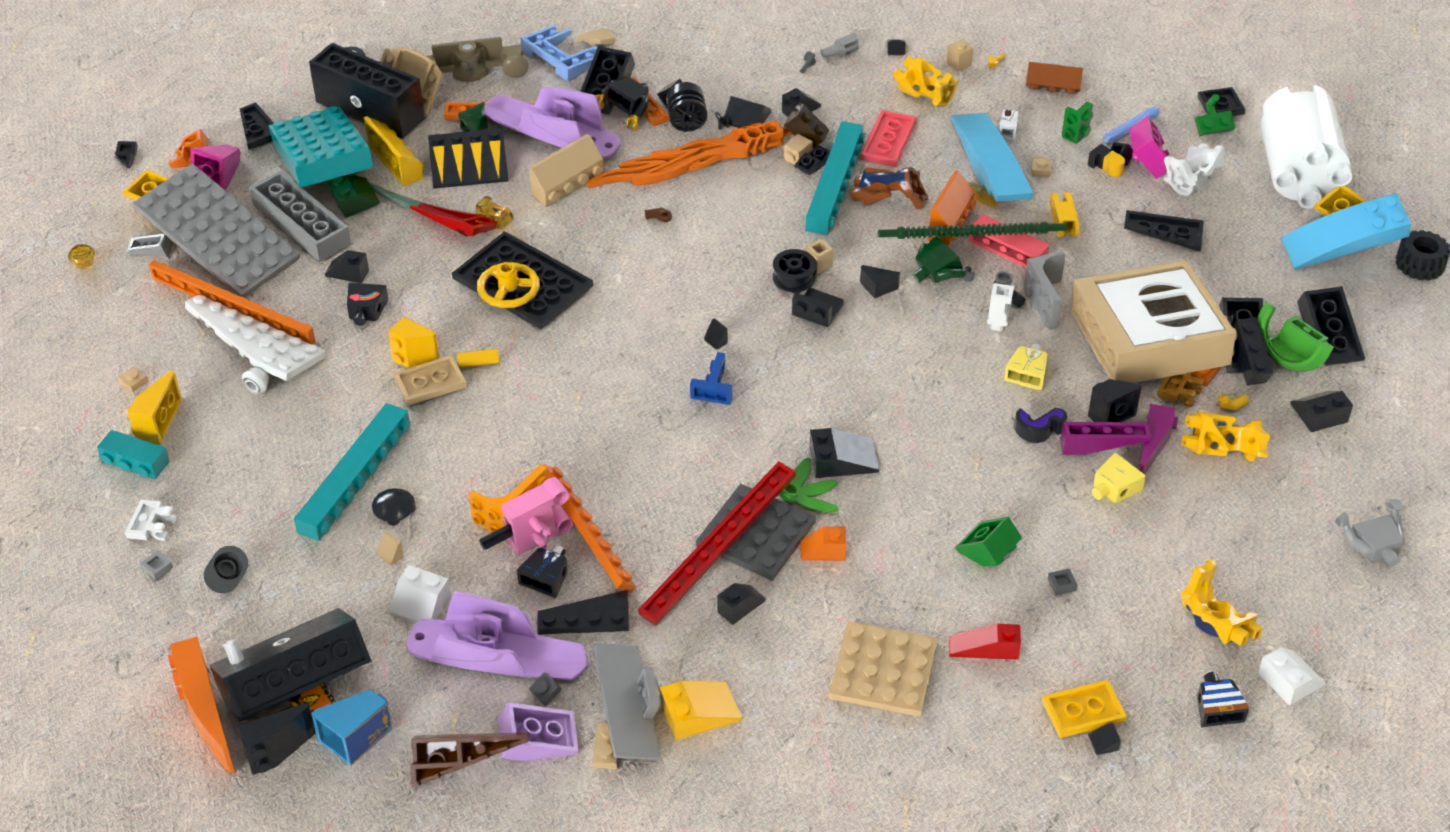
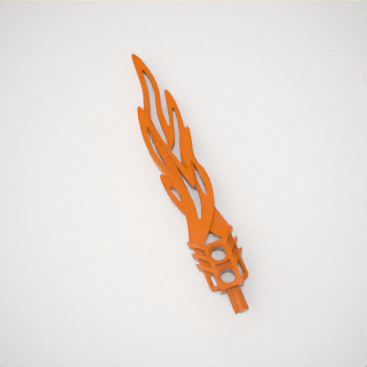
M777 120L764 124H751L733 129L731 133L720 138L695 140L675 149L652 151L651 155L625 161L619 164V169L602 173L587 182V188L620 181H632L634 186L662 182L688 171L692 172L705 168L719 160L749 158L752 154L756 156L760 152L762 154L766 153L772 148L783 146V137L793 134L786 127H781Z

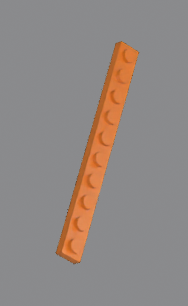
M153 260L149 264L152 279L191 296L203 295L259 322L266 323L277 330H282L286 334L300 338L304 342L311 345L315 343L313 327L282 315L275 310L249 301L242 296L235 295L228 290L202 281L195 276L188 275L164 263Z

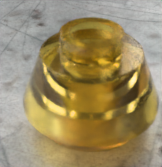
M87 244L76 245L68 253L69 261L78 269H87L94 262L95 250Z

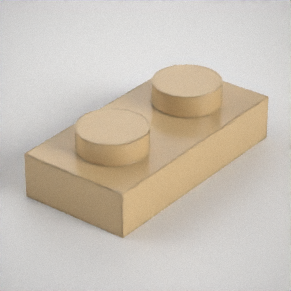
M598 723L592 761L593 767L617 769L618 758H615L613 754L608 723Z

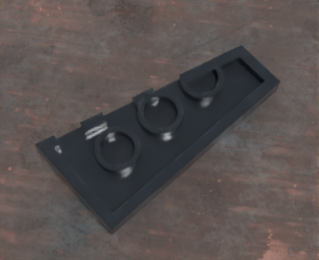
M1126 210L1124 229L1200 252L1204 220Z
M628 590L540 610L537 615L538 635L629 631Z

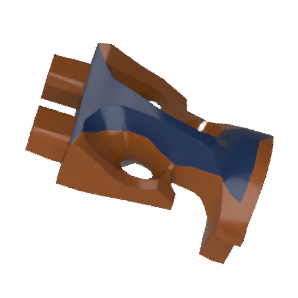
M866 167L862 176L855 177L854 185L856 188L851 189L850 192L853 201L862 200L864 206L872 205L877 201L891 197V191L896 190L901 191L907 198H910L916 209H923L925 206L924 201L929 198L920 181L919 170L916 171L913 167L903 168L895 173L890 170Z

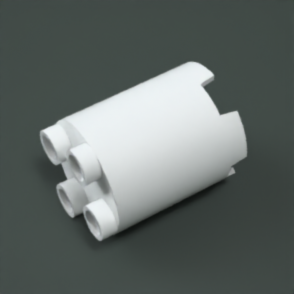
M1313 86L1312 92L1301 91L1290 93L1288 87H1285L1275 92L1265 101L1260 127L1273 185L1281 195L1298 201L1301 207L1307 209L1314 208L1313 206L1334 188L1345 186L1352 180L1350 160L1334 100L1327 91Z

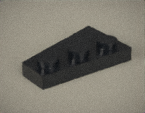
M254 102L240 108L248 150L272 141L269 125H272L273 121L260 106Z

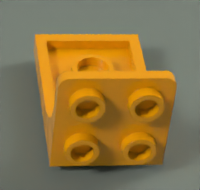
M540 464L511 493L503 497L489 498L472 490L469 493V501L473 522L490 530L491 533L504 527L501 505L543 484L548 479L547 467Z

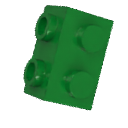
M1086 102L1078 110L1069 106L1065 108L1061 135L1063 138L1077 144L1090 134V123L1093 118L1092 103Z

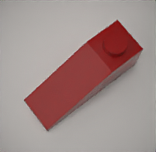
M993 624L949 636V657L1019 660L1021 647L1020 624Z

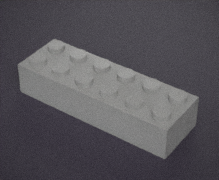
M279 171L249 187L253 205L319 262L351 244L348 226L303 188H300L284 172Z

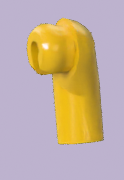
M1222 394L1218 397V405L1222 409L1236 411L1248 404L1249 398L1247 395L1242 394L1236 399L1230 400L1228 395Z

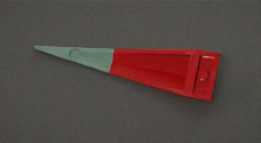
M370 183L374 191L465 237L468 235L475 236L476 234L496 229L497 222L482 214L467 213L430 205Z

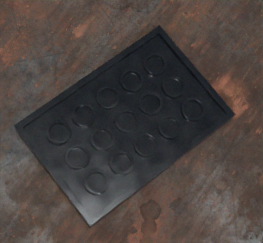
M506 231L452 272V279L478 293L477 281L481 274L491 266L504 262H515L528 266L535 271L540 279L539 291L528 303L515 308L504 309L539 329L544 328L593 286L592 279ZM517 271L518 278L530 279L528 275ZM491 276L485 283V290L493 298L499 287L498 279ZM518 286L516 290L507 292L503 300H514L523 297L529 292L531 287Z

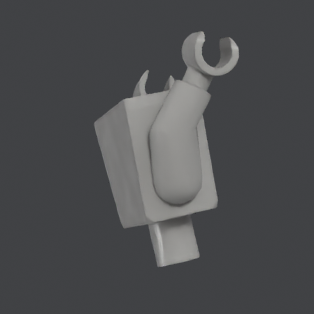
M1391 499L1390 502L1385 503L1391 515L1357 523L1352 528L1346 512L1336 518L1335 524L1339 528L1343 527V534L1349 546L1364 555L1370 562L1374 563L1385 560L1390 567L1400 562L1398 554L1405 542L1401 515L1398 513L1402 509L1400 500Z

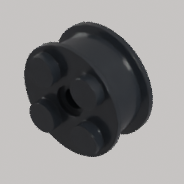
M788 249L775 256L772 277L773 282L778 288L795 294L813 286L816 280V260L810 253L800 249Z

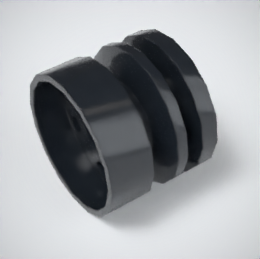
M681 82L668 90L666 104L672 126L684 132L694 131L702 127L708 116L704 93L701 87L695 83Z

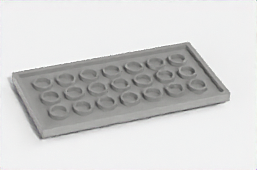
M193 163L133 202L134 209L235 295L245 298L300 258V253Z

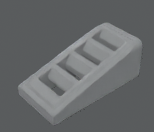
M165 234L134 237L131 239L127 253L167 257L173 244Z

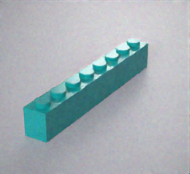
M841 121L806 215L805 231L828 235L830 228H834L835 215L838 216L840 210L839 203H843L844 191L848 189V179L852 178V167H856L857 155H860L861 144H864L866 133H863V125Z
M389 403L382 407L294 517L297 533L320 541L324 534L329 532L331 525L336 519L340 518L343 510L353 501L356 493L364 487L367 479L375 473L381 461L387 458L392 447L396 446L399 438L404 432L408 431L411 424L408 410Z

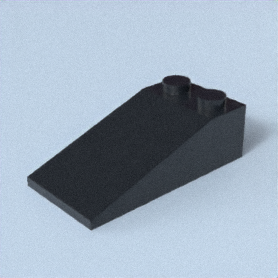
M598 46L580 92L601 95L602 90L611 81L630 78L635 66L632 53ZM604 99L605 106L601 109V113L609 115L614 105Z
M1343 286L1304 291L1297 301L1302 320L1328 337L1327 342L1334 346L1329 357L1324 362L1325 366L1364 361L1365 356Z
M1222 297L1219 307L1222 313L1227 316L1230 325L1233 326L1236 320L1253 317L1258 319V315L1263 307V298ZM1235 346L1231 365L1226 366L1227 373H1243Z

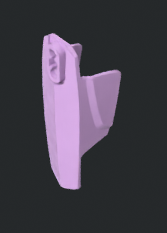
M542 87L535 105L502 94L493 97L485 104L487 118L561 148L587 133L591 136L603 159L614 156L620 146L619 136L602 127V114L598 98L592 94L557 87Z
M455 591L452 595L446 620L421 619L412 626L406 643L410 655L463 669L503 675L539 678L546 672L554 680L572 681L587 668L586 654L582 644L537 635L527 614L518 610L515 606Z

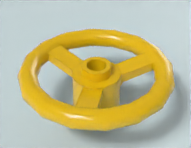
M504 262L491 266L481 274L477 281V292L481 299L489 305L499 308H515L524 305L532 300L540 289V279L535 271L524 264L515 262ZM517 271L528 275L530 279L518 278ZM491 276L498 279L499 290L494 298L488 295L485 290V283ZM518 286L531 287L529 292L523 297L514 300H503L507 292L516 290Z

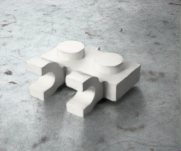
M141 500L125 530L126 537L148 540L151 535L157 540L166 541L169 534L163 531L165 528L164 523L174 525L177 519L176 515H171L173 507H163L162 503L158 501ZM158 519H160V520L163 521L164 523H156V522H157Z

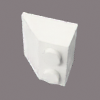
M408 565L397 581L389 611L390 615L413 623H417L421 619H436L451 596L449 579Z
M1280 647L1262 658L1258 674L1289 706L1325 686V682L1292 650Z

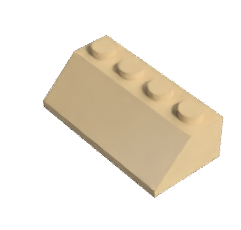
M588 133L529 167L532 196L547 207L585 185L590 179L604 173L603 158Z

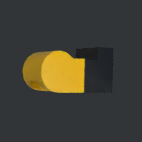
M1102 144L1089 152L1088 166L1094 169L1097 166L1107 171L1113 177H1119L1123 174L1125 159L1118 153Z

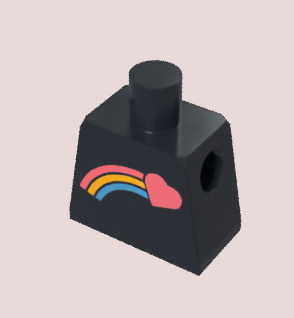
M349 283L347 296L349 318L358 326L365 325L366 321L378 320L388 302L386 285Z

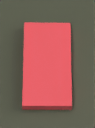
M881 110L862 150L860 160L896 167L916 125L917 117Z

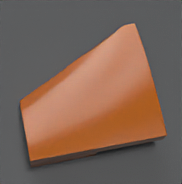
M201 129L184 137L181 145L175 151L177 158L170 160L168 163L171 168L189 166L191 164V149L208 146L209 139Z

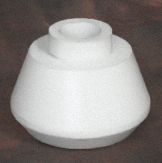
M254 367L242 374V383L252 393H264L269 383L268 372Z

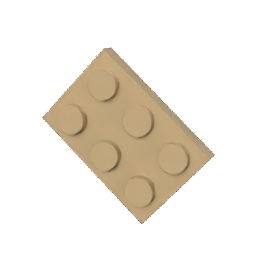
M452 355L394 373V379L407 406L466 388V381Z

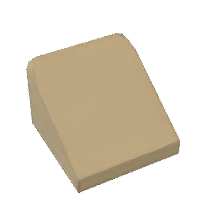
M384 532L377 551L378 556L389 565H393L403 558L401 542L389 532Z

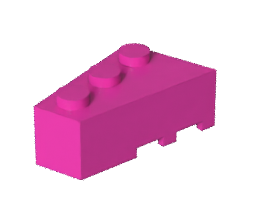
M1146 116L1129 128V138L1132 142V155L1137 162L1141 161L1157 179L1167 172L1164 158L1170 154L1167 149L1164 151L1162 147L1165 142L1159 128Z

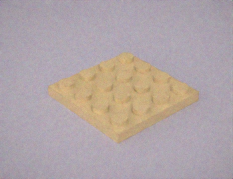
M848 621L829 691V699L921 717L938 638Z

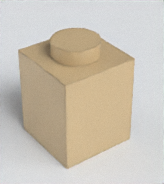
M963 39L948 45L947 63L956 71L972 65L973 47Z
M799 134L795 135L784 144V160L795 164L804 153L809 154L812 151V141Z
M819 239L806 246V252L810 253L816 260V274L833 267V249L823 239Z

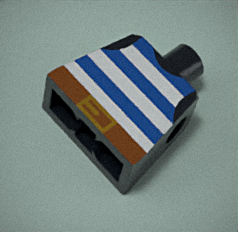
M1216 672L1205 674V682L1200 683L1197 693L1201 727L1244 723L1248 715L1249 706L1234 680H1219Z

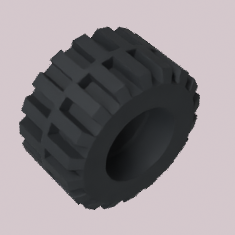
M1424 230L1411 231L1409 237L1401 239L1395 258L1396 265H1398L1397 268L1402 270L1403 274L1409 275L1410 278L1425 279L1426 281L1431 280V278L1437 279L1445 271L1450 256V245L1446 242L1445 238H1441L1437 233L1434 234L1431 231L1426 232Z

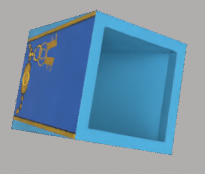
M370 689L316 709L311 713L318 741L350 766L392 730L388 701L383 695H377Z

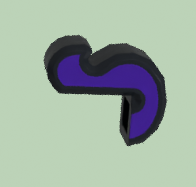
M1019 408L1015 415L1014 429L1021 438L1028 442H1045L1049 438L1051 431H1054L1057 435L1061 434L1063 422L1067 421V413L1063 409L1053 408L1033 420L1028 413Z

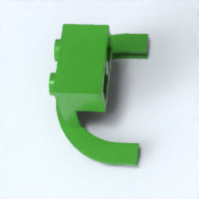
M1266 301L1258 315L1257 322L1269 357L1282 367L1293 371H1311L1321 366L1334 348V346L1327 342L1329 338L1296 316L1286 320L1279 334L1270 338L1269 322L1276 307Z

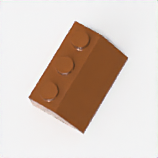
M1029 62L1026 86L1033 90H1040V87H1043L1051 92H1058V89L1065 90V93L1076 94V91L1080 92L1083 68Z

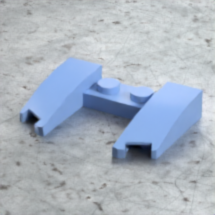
M556 25L521 38L522 52L531 58L538 55L556 67L555 74L566 81L581 75L590 68L597 47L593 46L569 56L555 46L570 36L571 30L566 29L559 33L556 31Z

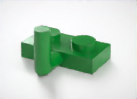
M1214 94L1206 103L1208 115L1197 116L1194 119L1199 136L1232 131L1236 128L1231 111L1216 113L1214 105L1219 100L1217 94Z

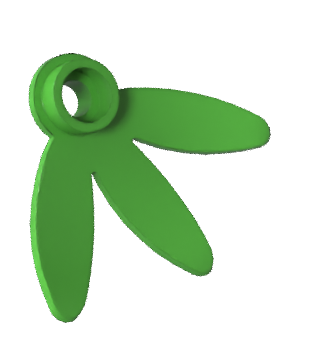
M810 458L803 459L794 470L796 471V477L779 494V497L785 502H797L810 510L818 512L838 511V506L811 498L829 492L837 486L838 482L836 480H825L802 486L809 475L812 463Z

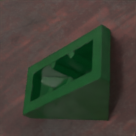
M484 102L458 113L460 128L463 132L488 130Z

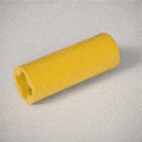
M498 348L457 353L458 367L499 364Z

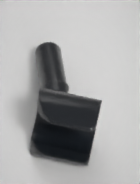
M715 112V116L718 119V129L721 130L722 125H726L729 128V119L725 116L721 117L719 112Z

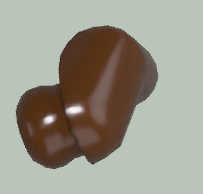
M663 207L644 210L646 219L656 218L662 222H669L672 218L671 212Z

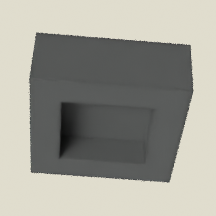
M1070 569L1048 573L1047 579L1055 596L1077 591L1078 585Z
M544 672L529 690L541 704L547 706L562 688L548 673Z

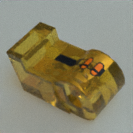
M487 195L476 204V213L496 221L497 229H504L514 220V216L508 208L493 203L492 198Z

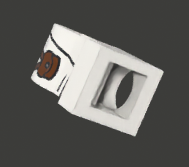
M1003 109L999 132L1005 140L1015 141L1018 122L1017 110ZM1004 131H1010V132H1012L1013 134H1012V135H1005L1003 132H1004Z

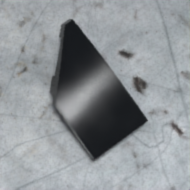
M118 141L116 152L114 153L115 158L126 168H131L138 148L137 142Z

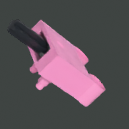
M551 477L538 487L502 504L501 510L505 526L479 540L481 547L487 550L508 539V542L518 555L536 546L545 549L547 547L545 541L559 534L567 533L574 526V522L563 506H561L569 499V492L558 478Z

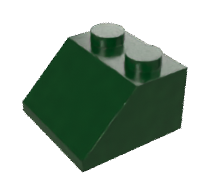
M348 174L327 180L331 193L345 218L380 203L365 177Z

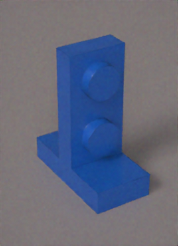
M717 352L715 360H711V373L706 375L705 380L691 379L690 399L731 405L732 385L721 383L725 370V353Z

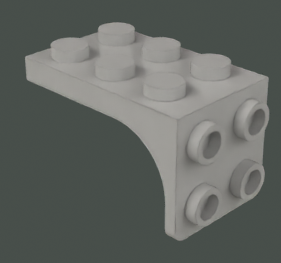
M1063 251L1027 260L1024 291L1026 296L1030 297L1034 309L1038 310L1042 322L1047 325L1049 330L1056 329L1058 324L1061 298L1052 284L1059 283L1062 280L1066 256Z

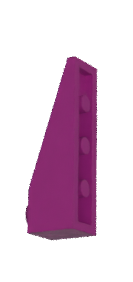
M1150 404L1147 422L1151 433V441L1143 442L1139 471L1144 475L1169 440L1172 429L1176 430L1178 417H1174L1176 408Z
M1063 422L1060 437L1063 455H1086L1151 441L1148 422Z

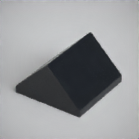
M730 96L725 117L729 119L730 126L741 128L755 123L763 124L770 115L771 109L765 105Z

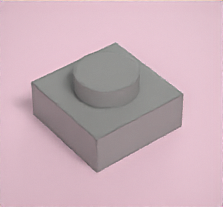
M156 551L140 563L141 568L154 580H157L173 568L172 562L159 551Z

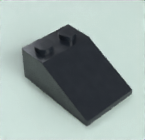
M834 428L810 430L809 448L815 478L879 473L872 438Z
M308 702L237 725L252 775L264 773L269 769L277 767L316 734Z

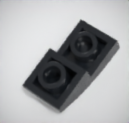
M817 145L809 154L804 153L794 164V167L808 175L813 174L826 164L830 151Z

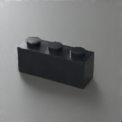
M1257 318L1236 320L1232 326L1237 332L1234 346L1246 385L1267 383L1274 372Z

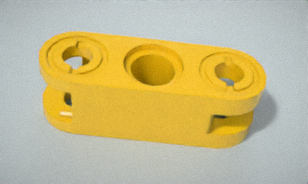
M1057 192L1050 193V210L1054 224H1067V231H1056L1057 236L1060 238L1063 235L1072 234V236L1078 237L1079 220L1071 192L1063 193V202H1060Z

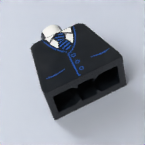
M555 545L551 551L538 548L517 569L518 584L556 598L568 572L567 558L564 556L566 554L565 549L560 545Z

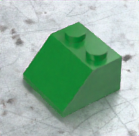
M1003 517L981 521L955 548L958 552L981 566H998L1004 561V557L1008 553L1016 549V544L1022 539V536L1011 519Z

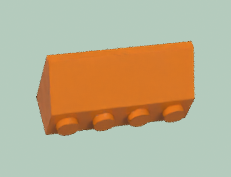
M954 171L931 208L929 226L932 228L934 226L939 228L940 225L943 228L945 225L948 228L950 225H953V227L958 225L960 227L964 225L965 220L968 221L970 211L975 209V192L959 171ZM939 235L937 236L947 246H950L952 241L957 239L955 235L953 237H950V235L945 237L943 235L941 238ZM932 236L931 238L928 237V238H927V241H931V239H932L934 236Z

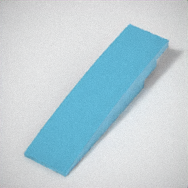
M986 113L951 115L953 125L981 188H986L988 194L993 195L996 202L1032 199L1033 191L1019 163Z

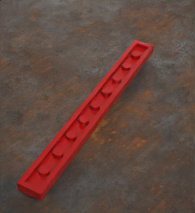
M778 461L638 609L639 615L656 626L796 477V471Z

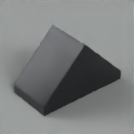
M861 265L860 282L875 299L899 289L900 272Z

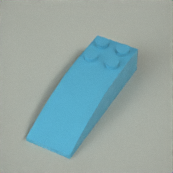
M1397 193L1322 217L1281 237V240L1294 270L1409 237L1411 222Z

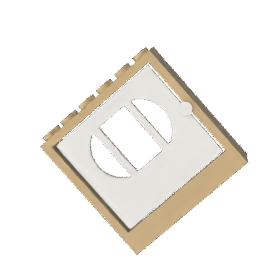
M1187 260L1073 280L1070 312L1110 379L1137 383L1231 365L1237 332L1235 328H1232L1227 316L1222 313L1218 303H1215L1211 293L1207 291L1203 281L1198 278L1194 268L1190 266ZM1181 296L1190 310L1151 316L1142 302ZM1193 316L1197 319L1194 323L1182 327H1170L1159 324Z

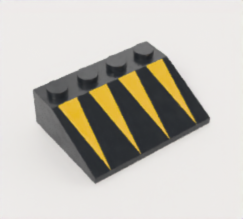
M503 128L428 135L433 189L508 182Z

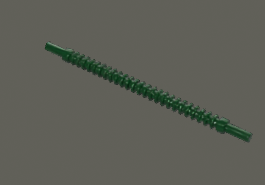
M1026 222L1024 225L1023 223H1019V225L1017 223H1014V225L1012 223L1008 225L1004 223L1003 226L1000 223L998 225L993 224L992 226L990 224H987V226L985 224H982V226L977 224L976 227L974 224L971 227L968 224L965 227L964 225L960 227L958 225H955V227L950 225L949 228L947 225L944 228L941 225L939 228L937 226L933 228L931 226H928V228L926 226H923V228L918 226L917 229L913 226L912 229L910 227L906 229L905 227H898L897 229L878 230L877 235L878 238L897 237L898 239H905L907 237L909 239L912 236L914 239L916 236L918 238H921V236L923 238L927 236L929 238L932 236L937 238L938 235L940 238L943 235L945 237H948V235L950 237L954 235L956 237L959 235L964 237L965 234L967 237L970 234L971 236H975V234L977 236L981 234L983 236L986 234L990 236L991 233L994 236L997 233L999 236L1002 233L1004 235H1007V233L1009 235L1013 233L1017 235L1018 232L1020 235L1023 232L1026 235L1029 232L1030 234L1034 232L1036 234H1039V232L1047 234L1052 231H1067V224H1048V222H1040L1039 224L1036 222L1034 225L1032 222L1030 224Z

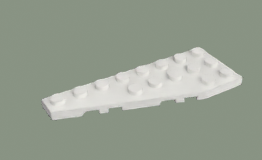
M198 294L185 301L186 310L197 319H203L205 326L213 328L215 334L230 347L237 348L243 358L248 357L250 364L285 381L325 358L326 351L318 348L316 345L304 342L300 338L286 334L282 330H277L266 323L259 322L203 295Z

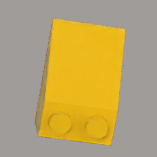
M170 370L139 394L134 399L132 405L128 407L127 417L130 419L131 430L135 438L158 445L161 444L182 401L175 371Z
M679 681L659 687L662 699L661 707L675 740L742 720V716L726 681Z

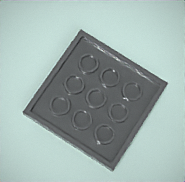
M740 483L696 540L697 547L752 488ZM774 499L721 558L773 581L799 546L801 540L805 538L816 523V516Z

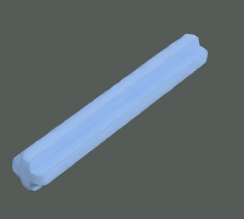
M1153 106L1104 135V142L1111 144L1130 133L1129 128L1146 116L1151 120L1159 116V109Z

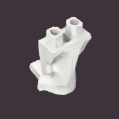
M1201 143L1198 147H1189L1185 160H1177L1170 156L1165 157L1164 162L1168 174L1165 175L1164 181L1169 183L1182 196H1188L1194 190H1202L1208 181V176L1212 175L1214 169L1225 166L1223 157L1226 153L1224 147L1217 145L1214 149H1210L1207 144Z

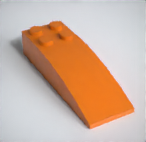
M198 637L169 644L172 653L167 656L180 700L185 699L192 721L214 757L230 774L235 773Z

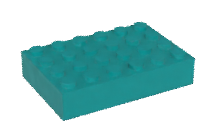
M331 106L324 111H313L309 115L294 116L291 120L276 121L269 125L273 146L300 188L373 168L369 146L340 106Z

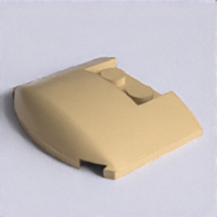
M396 47V49L392 50L390 48L384 49L381 63L420 78L424 114L429 116L443 77L442 71L439 70L438 66L429 57L413 49Z

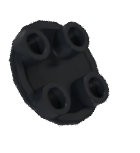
M399 488L384 490L374 498L372 503V510L376 517L387 521L389 525H397L400 520L408 517L416 509L415 500L411 493Z

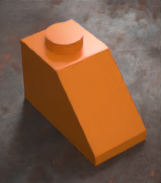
M823 526L801 540V560L845 561L846 527Z

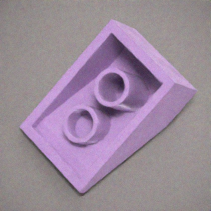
M508 703L497 718L499 733L529 732V741L501 752L502 759L529 761L573 755L579 752L573 711Z

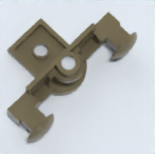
M501 37L431 45L433 55L427 56L438 66L442 73L452 72L454 79L463 82H473L484 78L488 74V68L502 66L503 72L511 78L521 77L529 69V63L522 54L521 44L502 47Z

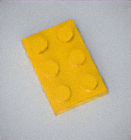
M1109 680L1042 697V703L1060 739L1096 730L1112 722L1114 725L1123 723L1127 719V715Z

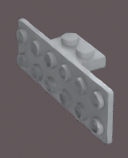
M595 643L593 649L614 757L659 760L660 751L653 718L657 710L661 708L662 699L661 696H658V681L654 677L653 668L643 667L642 669L637 646Z

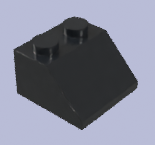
M1113 379L1097 383L1092 387L1088 417L1093 422H1124L1136 416L1142 386L1136 383Z
M1325 391L1292 400L1290 403L1310 432L1347 423L1353 408V404L1343 391Z

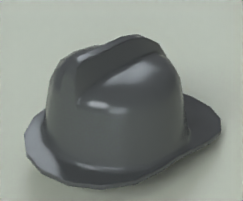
M235 546L220 548L213 555L204 570L203 576L207 587L217 593L233 591L248 568V558L245 552Z

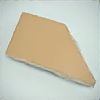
M609 29L593 30L580 34L577 37L578 42H588L591 47L596 46L597 43L614 44L616 40Z

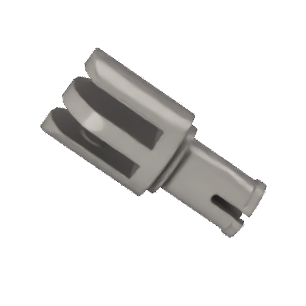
M851 33L835 40L834 45L821 49L822 58L827 60L835 55L842 57L858 50L857 34Z

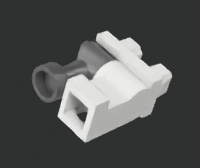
M1006 271L996 274V283L993 284L987 324H991L990 329L995 331H1002L1003 326L1007 327L1014 286H1010L1012 275Z

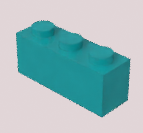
M110 430L97 446L102 462L120 467L126 471L138 473L143 477L156 479L170 462L166 447L114 430Z

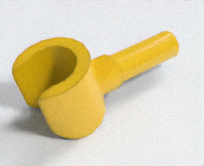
M1002 53L998 57L989 56L987 66L997 68L999 61L1006 57V54Z

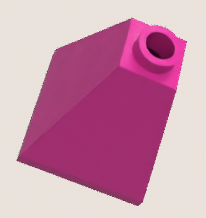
M228 144L195 147L191 149V164L193 163L226 191L240 163V148Z

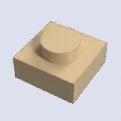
M1032 158L1031 175L1050 177L1051 159Z
M133 366L120 375L118 381L133 393L148 382V377Z

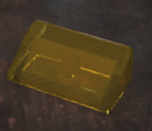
M968 182L975 192L974 200L994 209L1001 202H996L993 195L988 194L986 188L974 182Z

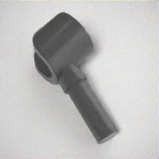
M808 51L804 55L806 62L800 69L801 73H804L810 64L814 65L816 63L814 53Z

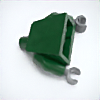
M933 237L929 243L921 244L915 258L919 269L913 273L914 278L919 283L927 277L934 283L952 278H963L967 282L973 281L975 273H971L972 268L966 266L963 269L959 257L938 237Z

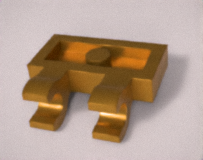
M1192 372L1165 377L1157 391V397L1176 403L1180 399L1184 405L1192 407L1195 403V395H1200L1203 389L1201 385L1204 380L1200 377H1192Z

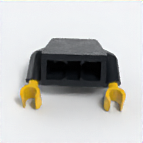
M632 78L611 81L602 90L601 95L595 96L598 98L600 109L604 108L605 99L628 115H634L628 118L626 122L627 128H629L630 124H634L633 131H636L638 129L637 120L641 119L648 106L649 98L647 96L649 88L646 83L640 84Z

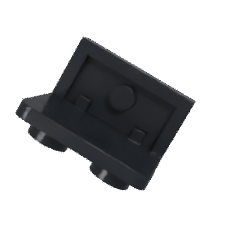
M809 288L804 295L795 293L792 297V315L829 327L844 305V300Z

